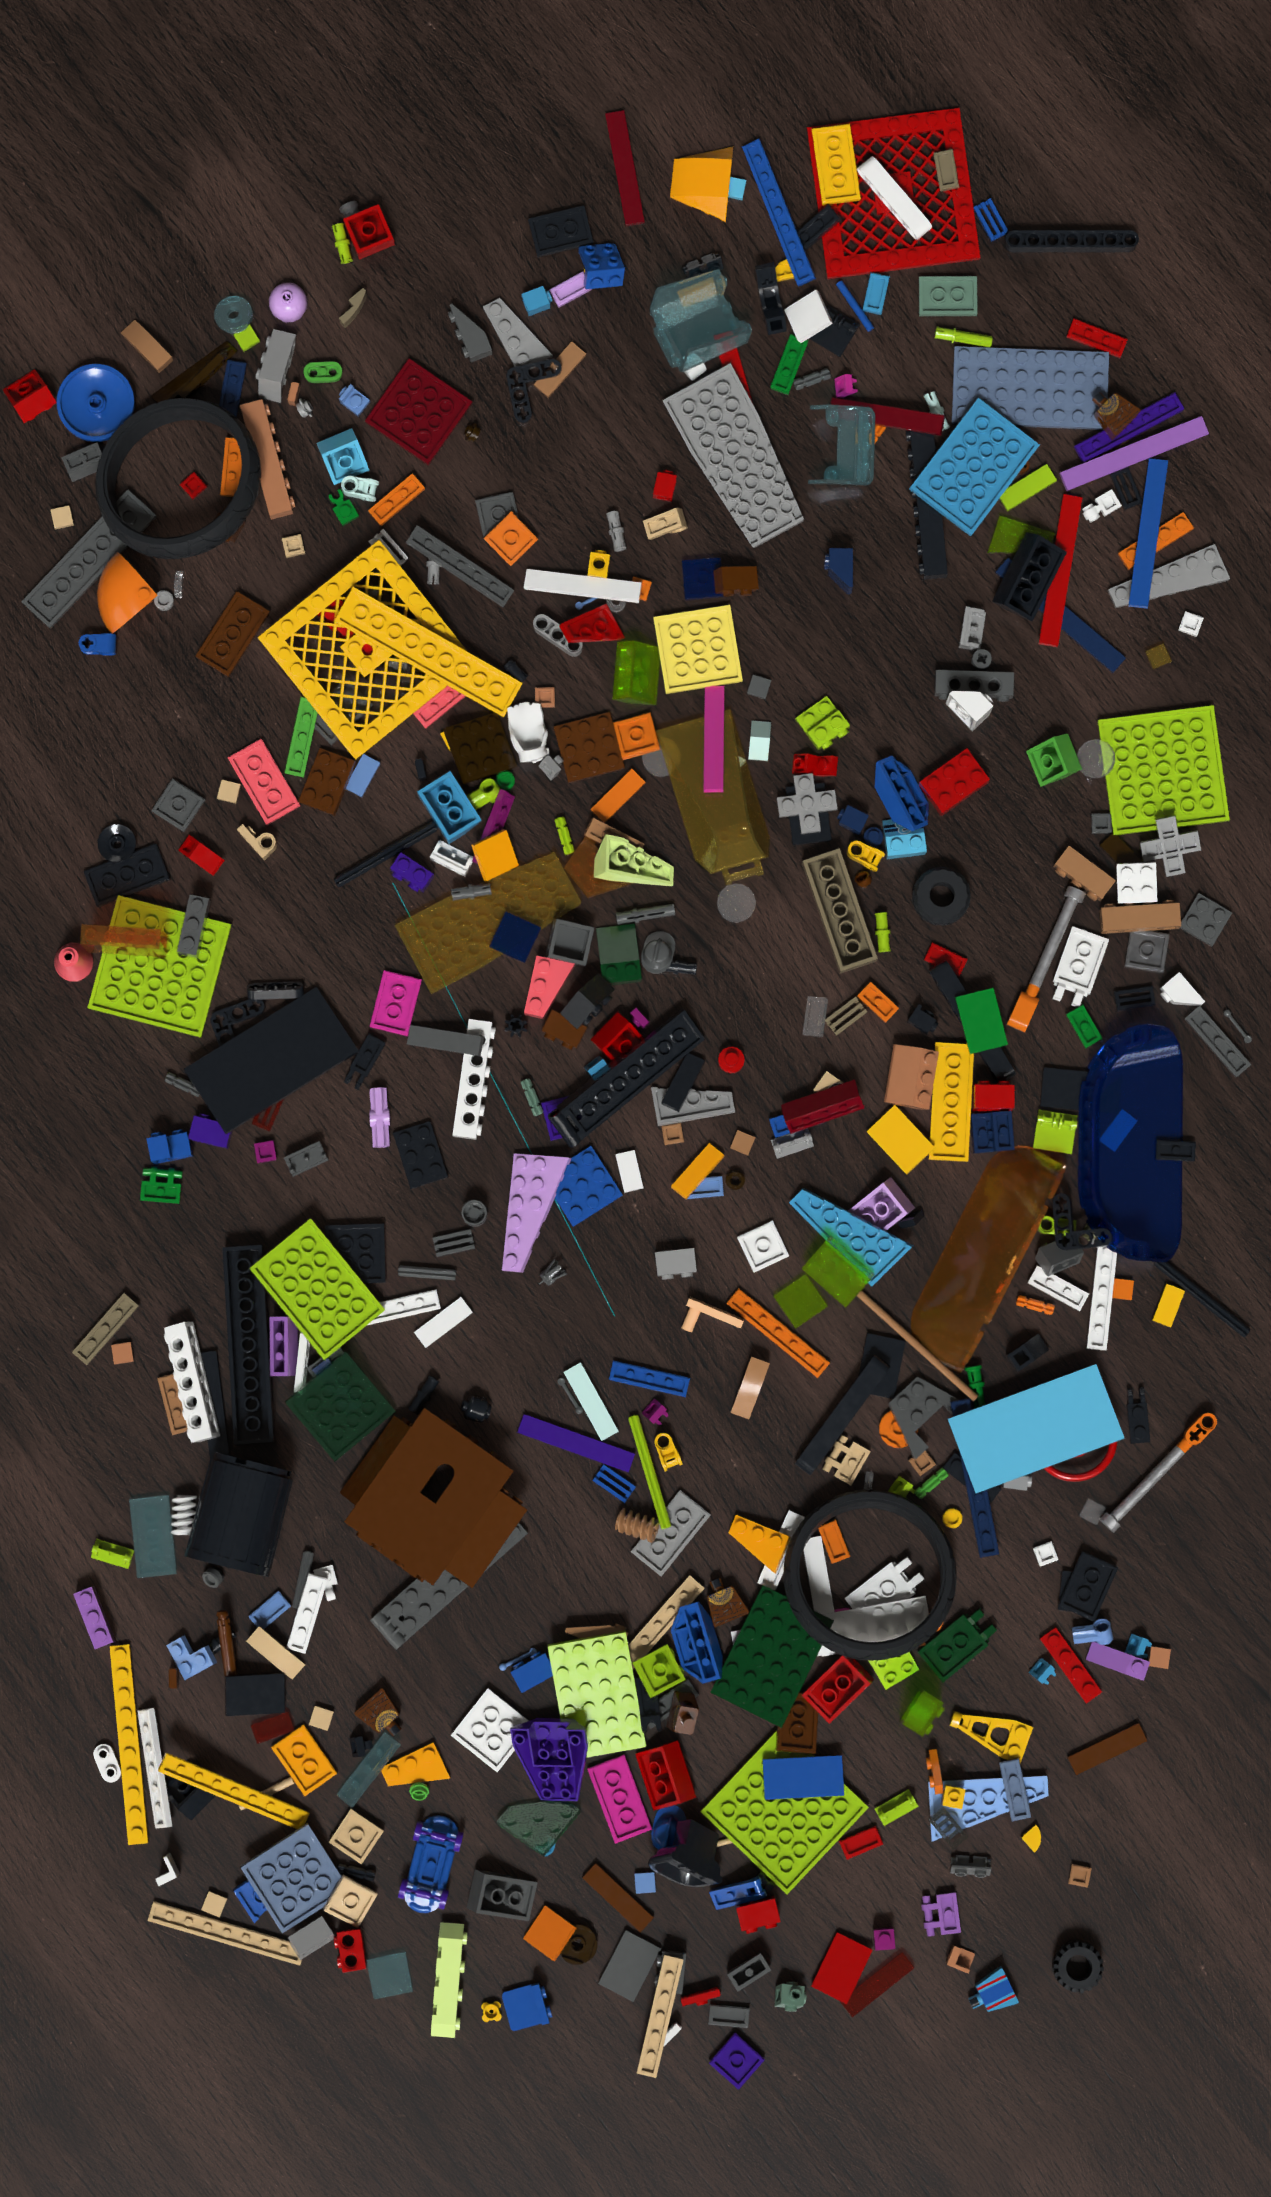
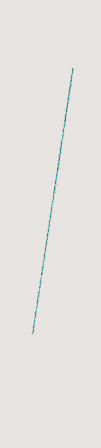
M397 891L398 896L400 897V899H401V901H402V903H403V905H404V907H405V909H406V911H407V913H408V915H409V917H410L412 923L414 924V922H413V920H412V918H411V916H410V914H409V912H408V910H407V908H406V906H405V904H404V902H403L401 896L399 895V893H398V891ZM416 928V931H417L418 935L420 936V938H421V940H422V942H423V944H424V946H425V948H426V950H427V952H428V954H429V956H430L432 962L434 963V961H433V959H432V957H431V955H430V953H429V951H428V949H427V947H426V945H425V943H424V941H423L421 935L419 934V932H418V930H417V928ZM435 965V968H436L438 974L440 975V977H441V979H442V981H443V983H444V985H445V982H444V980H443L441 974L439 973V971H438V969H437V967H436V965ZM445 985V987H446V989H447V991H448V993H449V995H450L452 1001L454 1002V1000H453V998H452V996H451V994H450V992H449L447 986ZM454 1002V1005H455V1007H456L458 1013L460 1014V1016H461V1018H462V1020H463V1022H464V1019H463V1017H462L460 1011L458 1010V1008H457V1006H456V1004H455V1002ZM490 1072V1075H491V1077H492V1079H493V1081H494V1083H495L497 1089L499 1090V1088H498V1086H497V1084H496V1082H495V1080H494V1078H493V1076H492V1074H491V1072ZM501 1094L502 1099L504 1100V1102H505V1104H506V1106H507V1108H508V1110H509V1112H510V1114H511V1116H512V1118H513V1120H514V1122H515L517 1128L519 1129V1127H518V1125H517V1123H516V1121H515V1119H514V1117H513V1115H512V1113H511V1111H510V1109H509V1107H508V1105H507L505 1099L503 1098V1096H502V1094ZM519 1129V1132H520L522 1138L524 1139V1141H525V1143H526V1145H527V1147H528V1149H529L531 1155H533L532 1152H531V1150H530V1148H529V1146H528V1144H527V1142H526V1140H525V1138L523 1137V1135H522V1133H521V1131H520V1129ZM554 1199L555 1202H556V1204H557V1206H558V1208H559V1210H560V1212H561V1214L563 1215V1217H564V1219H565V1216H564L563 1212L561 1211V1209H560V1207H559V1205H558L556 1199ZM567 1223V1225H568V1227H569V1229H570V1231H571V1233H572V1235H573V1237H574V1239H575V1241H576V1243H577V1245H578L580 1251L582 1252V1250H581V1248H580V1246H579V1244H578V1242H577V1240H576V1238H575V1236H574V1234H573V1232H572V1230H571L569 1224ZM583 1254V1257H584L585 1261L587 1262V1264H588V1266H589V1268H590V1270H591V1272H592V1274H593V1276H594V1278H595V1280H596V1282H597V1284H598V1286H599V1288H600V1290H601V1292H602L604 1298L606 1299V1301H607V1303H608V1305H609V1302H608L606 1296L604 1295V1293H603V1291H602V1289H601V1287H600V1285H599V1283H598V1281H597V1279H596V1277H595V1275H594V1273H593V1271H592V1269H591V1267H590V1265H589L587 1259L585 1258V1256H584V1254Z

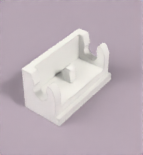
M441 840L438 841L430 856L432 861L466 877L473 863V856Z

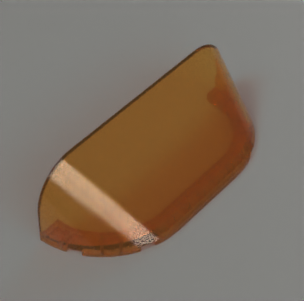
M1014 1146L1015 1150L1001 1151L989 1161L912 1312V1336L946 1367L958 1373L963 1371L982 1339L984 1332L980 1329L984 1323L988 1325L991 1322L1048 1210V1207L1044 1204L1047 1198L1052 1199L1066 1171V1163L1032 1147Z

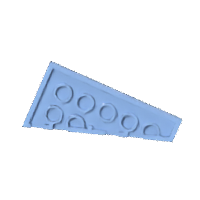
M1047 1775L1023 1777L1028 1804L1049 1796ZM1002 1778L942 1781L943 1790L944 1784L966 1789L962 1809L941 1805L943 1793L935 1794L934 1787L930 1788L928 1781L931 1842L1009 1812Z

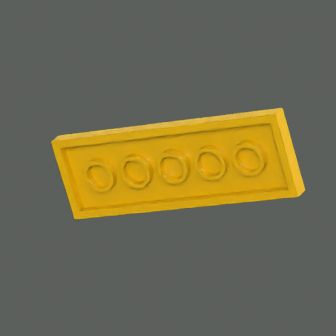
M935 1042L934 1051H938L939 1054L932 1090L930 1142L935 1149L929 1154V1160L968 1162L974 1054L969 1055L967 1044Z

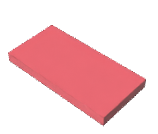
M262 739L228 757L266 825L300 807Z

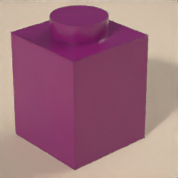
M893 1927L873 1929L875 1951L895 1949Z

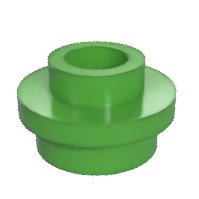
M418 1782L410 1786L409 1792L414 1800L421 1801L428 1796L429 1787L424 1783Z

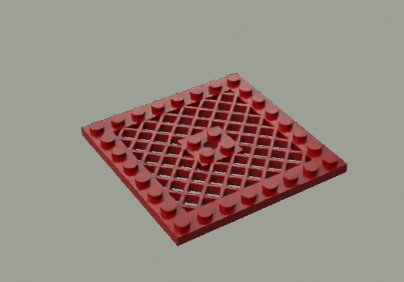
M960 108L807 127L818 213L827 205H822L812 129L850 124L853 148L858 144L864 149L860 157L854 153L855 160H857L856 167L859 163L863 164L865 162L863 158L867 153H870L877 161L886 165V171L890 168L895 172L889 175L912 202L922 209V213L926 212L933 217L929 221L931 225L935 220L943 225L939 232L933 228L929 230L935 236L930 243L920 237L912 245H909L903 240L909 232L899 220L892 215L893 213L874 191L875 202L868 197L872 192L871 188L865 194L860 191L861 200L857 205L853 202H845L854 208L849 215L840 210L845 203H840L838 207L837 204H830L836 214L841 215L845 220L841 225L837 223L822 237L827 279L980 260ZM929 133L926 138H923L919 134ZM933 134L941 140L936 147L928 141ZM909 135H910V137L907 139V141H905V140H903V139L901 138V136H909ZM914 137L922 142L917 149L909 144ZM891 138L887 144L881 139ZM895 139L903 145L898 152L890 147ZM872 140L868 146L862 142ZM875 142L884 147L879 154L871 149ZM943 143L945 150L953 149L960 188L951 189V191H943L949 196L944 203L936 198L940 188L939 182L933 179L937 171L935 163L931 160L935 152L941 151L939 148ZM925 145L933 150L928 157L920 152ZM905 148L914 153L909 160L901 155ZM886 150L895 155L890 162L882 157ZM916 156L925 161L920 168L912 163ZM897 158L905 163L901 170L893 166ZM927 164L935 169L931 176L923 171ZM908 166L916 171L912 178L910 171L904 172ZM857 172L859 185L861 184V182H864L866 185H868ZM919 174L927 179L923 186L914 181ZM930 182L938 188L933 195L925 189ZM912 186L919 190L915 196H913ZM921 193L930 198L925 206L917 200ZM951 199L953 202L954 210L947 206ZM864 201L872 205L868 213L860 208ZM932 201L940 206L936 214L928 209ZM875 208L877 216L883 215L879 221L871 216ZM943 209L951 214L947 222L939 217ZM856 211L864 216L860 223L851 218ZM886 216L894 222L890 229L881 224ZM954 217L956 229L950 225V222L953 220ZM867 219L875 224L871 231L862 226ZM848 221L856 227L851 234L843 229ZM897 225L905 230L901 237L892 232ZM878 227L886 232L881 240L873 234ZM946 228L954 233L950 240L941 235ZM858 230L867 235L862 242L854 237ZM841 233L848 237L843 245ZM889 235L897 241L892 248L884 243ZM869 238L878 243L873 250L865 245ZM937 239H940L942 242H944L941 244H934ZM851 240L858 245L854 253L846 248ZM918 241H920L921 243H923V244L925 245V246L915 247V245L918 243ZM899 244H902L904 247H906L903 249H896ZM880 246L887 250L876 252ZM861 248L868 252L864 254H858Z

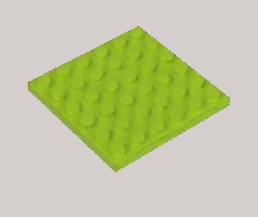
M1214 705L1097 721L1113 835L1156 831L1155 819L1172 815L1176 817L1177 828L1230 820Z
M118 895L88 1009L202 1038L232 925L207 918L199 957L194 958L180 955L177 949L186 912Z
M776 1730L700 1812L782 1891L788 1894L869 1807L845 1784L844 1796L765 1800L762 1759L816 1757L813 1754L776 1751Z

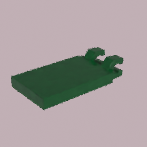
M980 1608L971 1616L968 1614L961 1615L918 1651L942 1683L989 1646L988 1642L990 1641L988 1638L997 1631L993 1624L984 1631H981L975 1624L985 1615Z

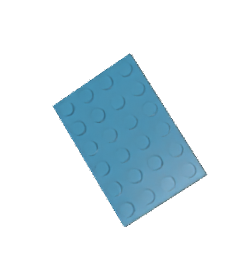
M978 398L909 490L971 536L1040 444Z

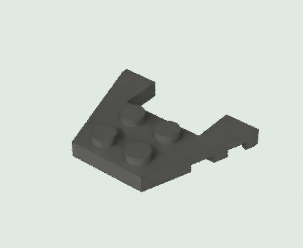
M916 1377L888 1403L914 1460L929 1448L915 1431L942 1406L952 1415L950 1402L958 1401L957 1398L919 1377Z

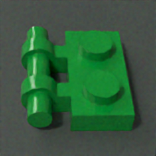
M155 1166L143 1168V1175L150 1176V1181H142L140 1201L180 1204L182 1184H174V1179H182L183 1171L175 1170V1168H169V1170L158 1169ZM157 1177H168L167 1183L156 1182Z

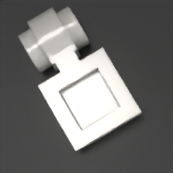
M1111 489L1094 500L1097 506L1089 504L1082 510L1085 519L1091 523L1100 517V511L1105 517L1119 509L1122 505Z

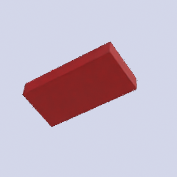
M932 942L924 961L935 966L946 960L956 976L959 977L968 959Z
M876 1826L839 1841L847 1860L883 1845Z

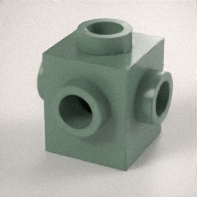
M786 1982V1984L776 1986L775 2007H783L785 2011L796 2012L806 2002L805 1986H798L797 1982Z

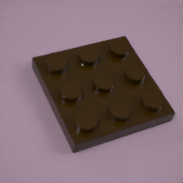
M497 713L443 729L463 784L517 767Z

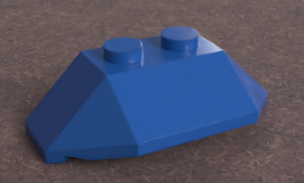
M893 756L876 762L875 789L892 821L912 832L928 825L929 804L911 770Z
M700 1602L680 1607L672 1625L671 1634L682 1669L698 1679L702 1684L721 1679L723 1655L711 1617Z

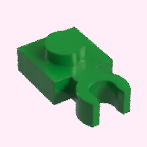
M338 489L340 497L334 499L330 494L329 500L337 505L332 509L343 527L357 519L359 515L350 499L344 501L343 492Z

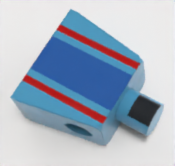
M1001 1966L977 1982L975 1987L978 1993L968 1998L973 2009L984 2004L988 2012L1019 2003Z

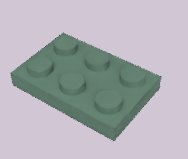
M919 276V316H977V276Z

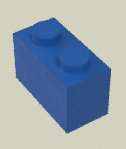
M539 1651L530 1656L531 1661L526 1664L521 1661L512 1666L514 1670L511 1671V1674L521 1693L553 1676L551 1663L546 1652L541 1654Z

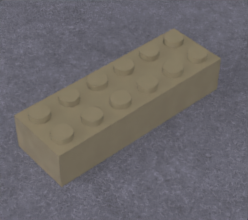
M840 848L803 860L802 866L839 974L877 962L878 958Z

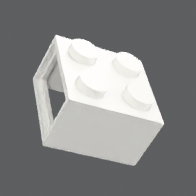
M1156 862L1116 863L1118 903L1157 902Z

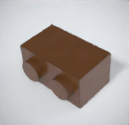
M757 566L720 567L713 571L716 594H723L724 597L734 596V593H740L741 596H750L752 592L759 589Z
M552 1010L542 1029V1033L545 1034L544 1037L553 1042L556 1039L562 1042L561 1046L572 1051L573 1048L578 1049L587 1031V1026L582 1025L576 1029L560 1013Z

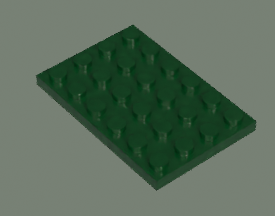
M764 1585L762 1586L722 1668V1678L716 1680L710 1692L780 1728L783 1727L822 1647L798 1622L786 1596ZM812 1610L820 1621L831 1629L834 1620Z

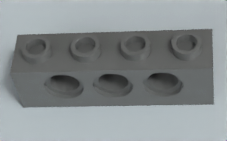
M936 670L934 696H939L941 700H947L949 693L952 691L981 692L983 695L987 694L990 698H997V701L1007 702L1013 698L1014 672ZM956 681L959 683L960 688L953 690L950 688L949 683ZM969 683H978L979 689L976 691L971 690ZM996 683L999 689L991 691L988 684Z

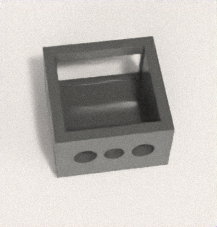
M554 919L545 957L574 963L578 966H586L594 927Z

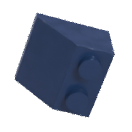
M829 548V553L825 554L824 570H828V576L846 594H851L853 589V548Z

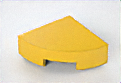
M1035 1824L1021 1837L1034 1853L1041 1843V1833Z

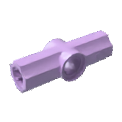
M371 1088V1109L369 1110L370 1127H372L373 1148L390 1147V1110L387 1101V1088Z

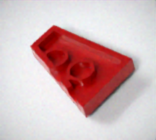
M607 604L570 619L559 626L568 643L617 641L625 638Z

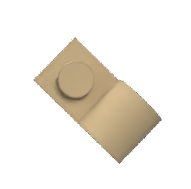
M674 508L643 521L647 537L650 540L667 533L681 532L688 528L681 508Z
M242 824L237 829L263 860H266L275 851L277 841L272 834L263 833L255 838L254 836L257 834L250 826L246 828ZM271 839L272 845L269 848L263 847V840Z

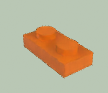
M872 982L857 996L885 1023L899 1009Z
M937 1749L929 1750V1757L926 1758L927 1770L931 1769L932 1773L929 1776L930 1788L934 1787L935 1794H942L943 1783Z

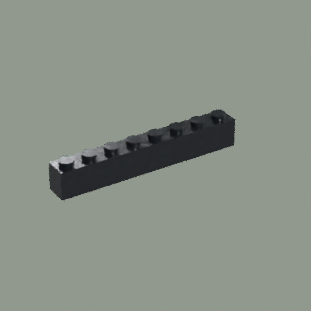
M905 430L906 441H910V449H907L908 460H912L909 476L915 482L936 454L934 435ZM911 491L912 498L916 500V506H913V516L917 517L918 525H915V535L919 536L920 544H917V555H921L922 563H919V574H923V580L947 578L948 571L942 514Z

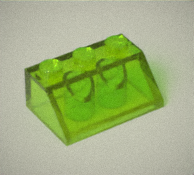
M634 640L617 642L612 700L631 704L656 705L660 656L657 646Z

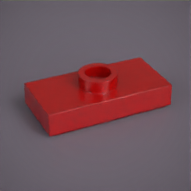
M719 1987L681 1996L680 1999L682 2006L694 2003L700 2006L707 2004L708 1999L720 1997L721 1994Z

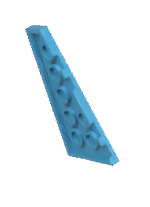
M805 1188L789 1202L871 1287L914 1246Z

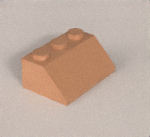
M894 1044L884 1102L917 1110H929L939 1052Z

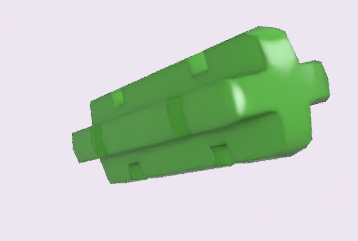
M939 1469L936 1472L937 1474L932 1475L926 1480L922 1487H918L914 1491V1494L919 1499L926 1496L927 1492L929 1493L941 1483V1480L948 1477L945 1469Z

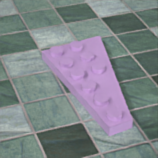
M514 1154L502 1271L523 1273L532 1253L533 1244L536 1238L538 1239L539 1230L542 1223L546 1220L555 1199L560 1181L562 1182L566 1167L570 1164L572 1158Z

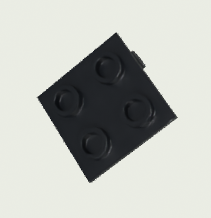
M827 305L826 309L833 324L809 339L841 357L860 324Z

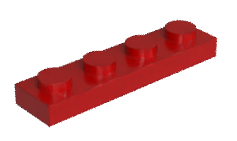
M1056 1627L1039 1638L1086 1704L1102 1693Z

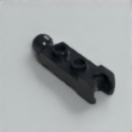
M635 1678L642 1733H647L649 1723H654L657 1731L660 1732L662 1731L658 1695L650 1698L641 1679Z

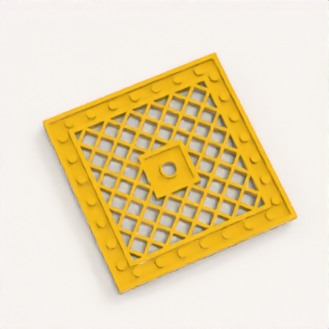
M377 540L257 637L355 760L447 685L426 673L424 676L414 675L415 667L413 666L411 667V674L401 673L402 662L406 663L405 661L389 658L392 654L357 634L349 638L350 630L348 629L346 630V639L335 638L336 628L345 627L336 622H333V624L323 623L324 612L334 613L335 619L339 612V600L346 599V597H340L352 587L365 588L364 593L367 595L368 589L378 590L377 601L385 605H391L390 608L393 610L394 606L404 607L403 615L406 617L409 609L416 618L411 620L467 651L380 540ZM376 568L380 573H374L371 571ZM370 575L380 576L379 587L369 586ZM366 576L365 585L356 584L358 581H360L363 577ZM383 578L387 581L391 588L382 587ZM382 590L392 591L391 602L381 601ZM395 594L399 596L404 604L395 603ZM336 600L335 610L325 609ZM321 612L320 622L310 621ZM309 624L319 625L318 636L308 635ZM305 625V634L295 633ZM323 625L333 626L332 637L322 636ZM294 636L304 637L303 648L293 647ZM289 637H290V645H288V643L285 641V640L288 639ZM308 638L318 639L317 650L307 649ZM321 639L332 640L331 651L320 650ZM335 641L344 642L339 646L344 653L334 652ZM365 644H369L372 647V653L368 656L362 653V647ZM293 650L303 651L302 661ZM306 651L316 652L315 663L305 662ZM320 653L330 654L329 665L319 664ZM334 655L344 656L343 667L333 666ZM347 657L356 668L346 667ZM388 661L398 662L397 673L387 672ZM384 662V671L374 670ZM305 665L315 666L314 676ZM318 667L329 668L328 679L317 678ZM332 668L342 669L341 680L331 679ZM346 670L356 671L355 682L345 681ZM359 672L363 677L369 674V683L358 682ZM373 673L383 674L382 685L372 684ZM387 674L397 676L396 686L386 685ZM400 676L410 677L409 688L399 687ZM414 678H423L422 681L413 687ZM318 681L327 682L326 691L323 689V687L319 684ZM331 682L341 683L340 694L330 693ZM344 684L354 685L353 696L343 695ZM358 685L368 686L367 697L357 696ZM372 687L382 688L381 699L371 698ZM385 688L395 689L394 700L384 699ZM399 690L408 691L398 699ZM330 696L339 697L338 706L335 704V702L331 699ZM343 697L353 698L352 709L342 708ZM357 699L367 700L366 711L355 710ZM370 700L380 701L379 712L369 711ZM384 702L393 703L383 711ZM342 711L352 712L351 722L347 719V717L343 714ZM355 713L365 714L364 725L354 724ZM369 714L378 715L368 723ZM355 727H364L359 732L355 729Z

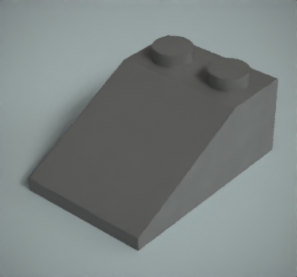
M475 1869L466 1908L478 1914L529 1921L538 1882Z

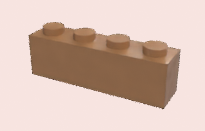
M1174 900L1162 901L1163 904L1143 902V905L1136 906L1135 903H1124V906L1116 907V904H1106L1099 911L1101 934L1179 929L1181 927L1180 903H1174Z

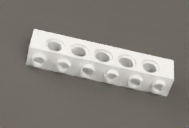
M473 1019L468 1021L467 1034L483 1036L486 1041L482 1046L481 1057L483 1062L480 1065L472 1064L474 1055L464 1054L453 1137L477 1140V1135L481 1136L482 1124H479L480 1116H484L485 1105L482 1104V1097H486L488 1085H484L485 1077L489 1078L490 1066H487L488 1058H492L493 1053L490 1040L495 1038L496 1027H492V1022ZM472 1075L480 1077V1082L477 1085L469 1083V1078ZM475 1094L477 1102L475 1104L467 1103L466 1098L468 1095ZM468 1113L475 1116V1120L470 1124L464 1122V1116Z
M182 1322L165 1327L164 1338L170 1351L169 1359L173 1364V1376L179 1389L178 1397L182 1402V1414L188 1427L187 1435L191 1443L220 1437L194 1323ZM181 1340L183 1341V1347H182V1349L180 1348V1341H181ZM185 1359L188 1362L187 1367L184 1366ZM190 1378H191V1380H192V1386H191V1387L189 1386V1379H190ZM194 1397L197 1400L196 1406L193 1404ZM199 1416H200V1418H201V1424H200V1425L198 1424V1417H199Z

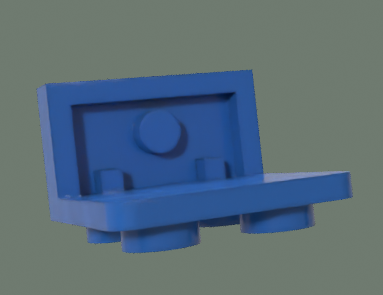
M614 243L579 247L578 252L585 267L583 284L585 289L623 286L625 267Z
M539 1982L503 1992L502 1999L512 2031L550 2023L549 2018L552 2017L550 2006H546L544 1998H547L545 1987H541Z

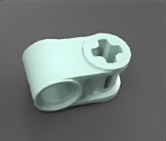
M347 476L341 482V489L345 496L375 502L376 487L379 485V481ZM352 482L355 484V488L347 490L344 487L345 484Z

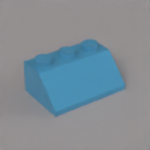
M451 771L417 791L418 797L448 844L465 835L482 821Z

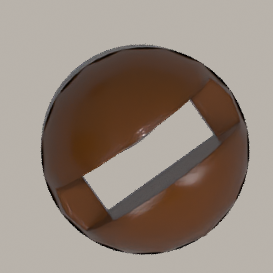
M862 871L855 876V882L859 887L867 888L866 886L871 885L872 879L867 871Z

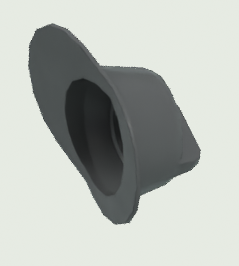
M664 931L653 932L646 938L641 954V963L648 972L660 974L670 967L675 951L674 938Z

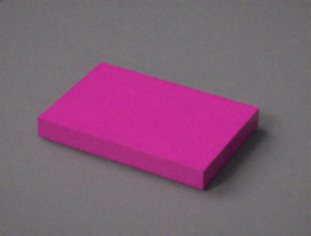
M384 970L370 1028L408 1037L422 979Z

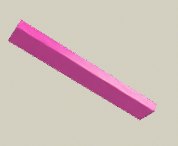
M724 686L705 687L704 793L723 792Z

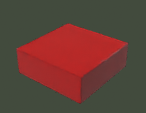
M195 472L180 483V486L192 500L207 488Z

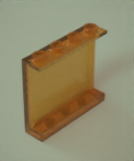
M85 924L81 926L80 944L87 952L166 957L168 938L161 937V929Z

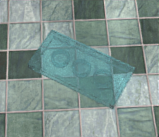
M169 1495L129 1499L137 1578L177 1574L173 1534H171L173 1528L171 1526L172 1518Z

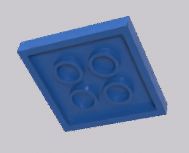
M592 1146L572 1157L570 1164L567 1165L564 1172V1178L562 1182L560 1181L555 1199L574 1227L623 1195Z

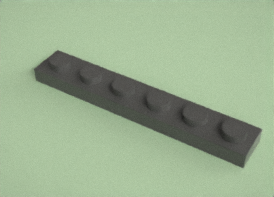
M419 526L415 527L406 541L408 545L501 607L505 606L514 592L512 588Z

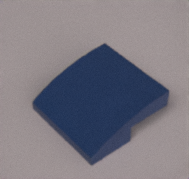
M1011 1111L971 1114L970 1125L973 1154L1015 1150Z

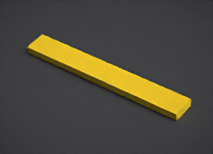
M167 1752L158 1768V1771L295 1829L305 1825L310 1814L306 1810Z

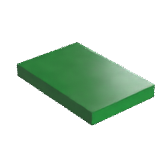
M994 988L955 997L969 1055L1008 1045Z

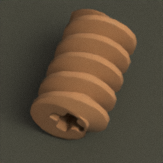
M622 1508L616 1520L615 1530L618 1529L619 1533L625 1532L626 1535H633L635 1538L640 1536L641 1540L647 1539L648 1542L652 1543L657 1536L659 1522L655 1524L654 1517L648 1522L647 1515L640 1519L639 1512L633 1517L632 1510L626 1515V1509Z

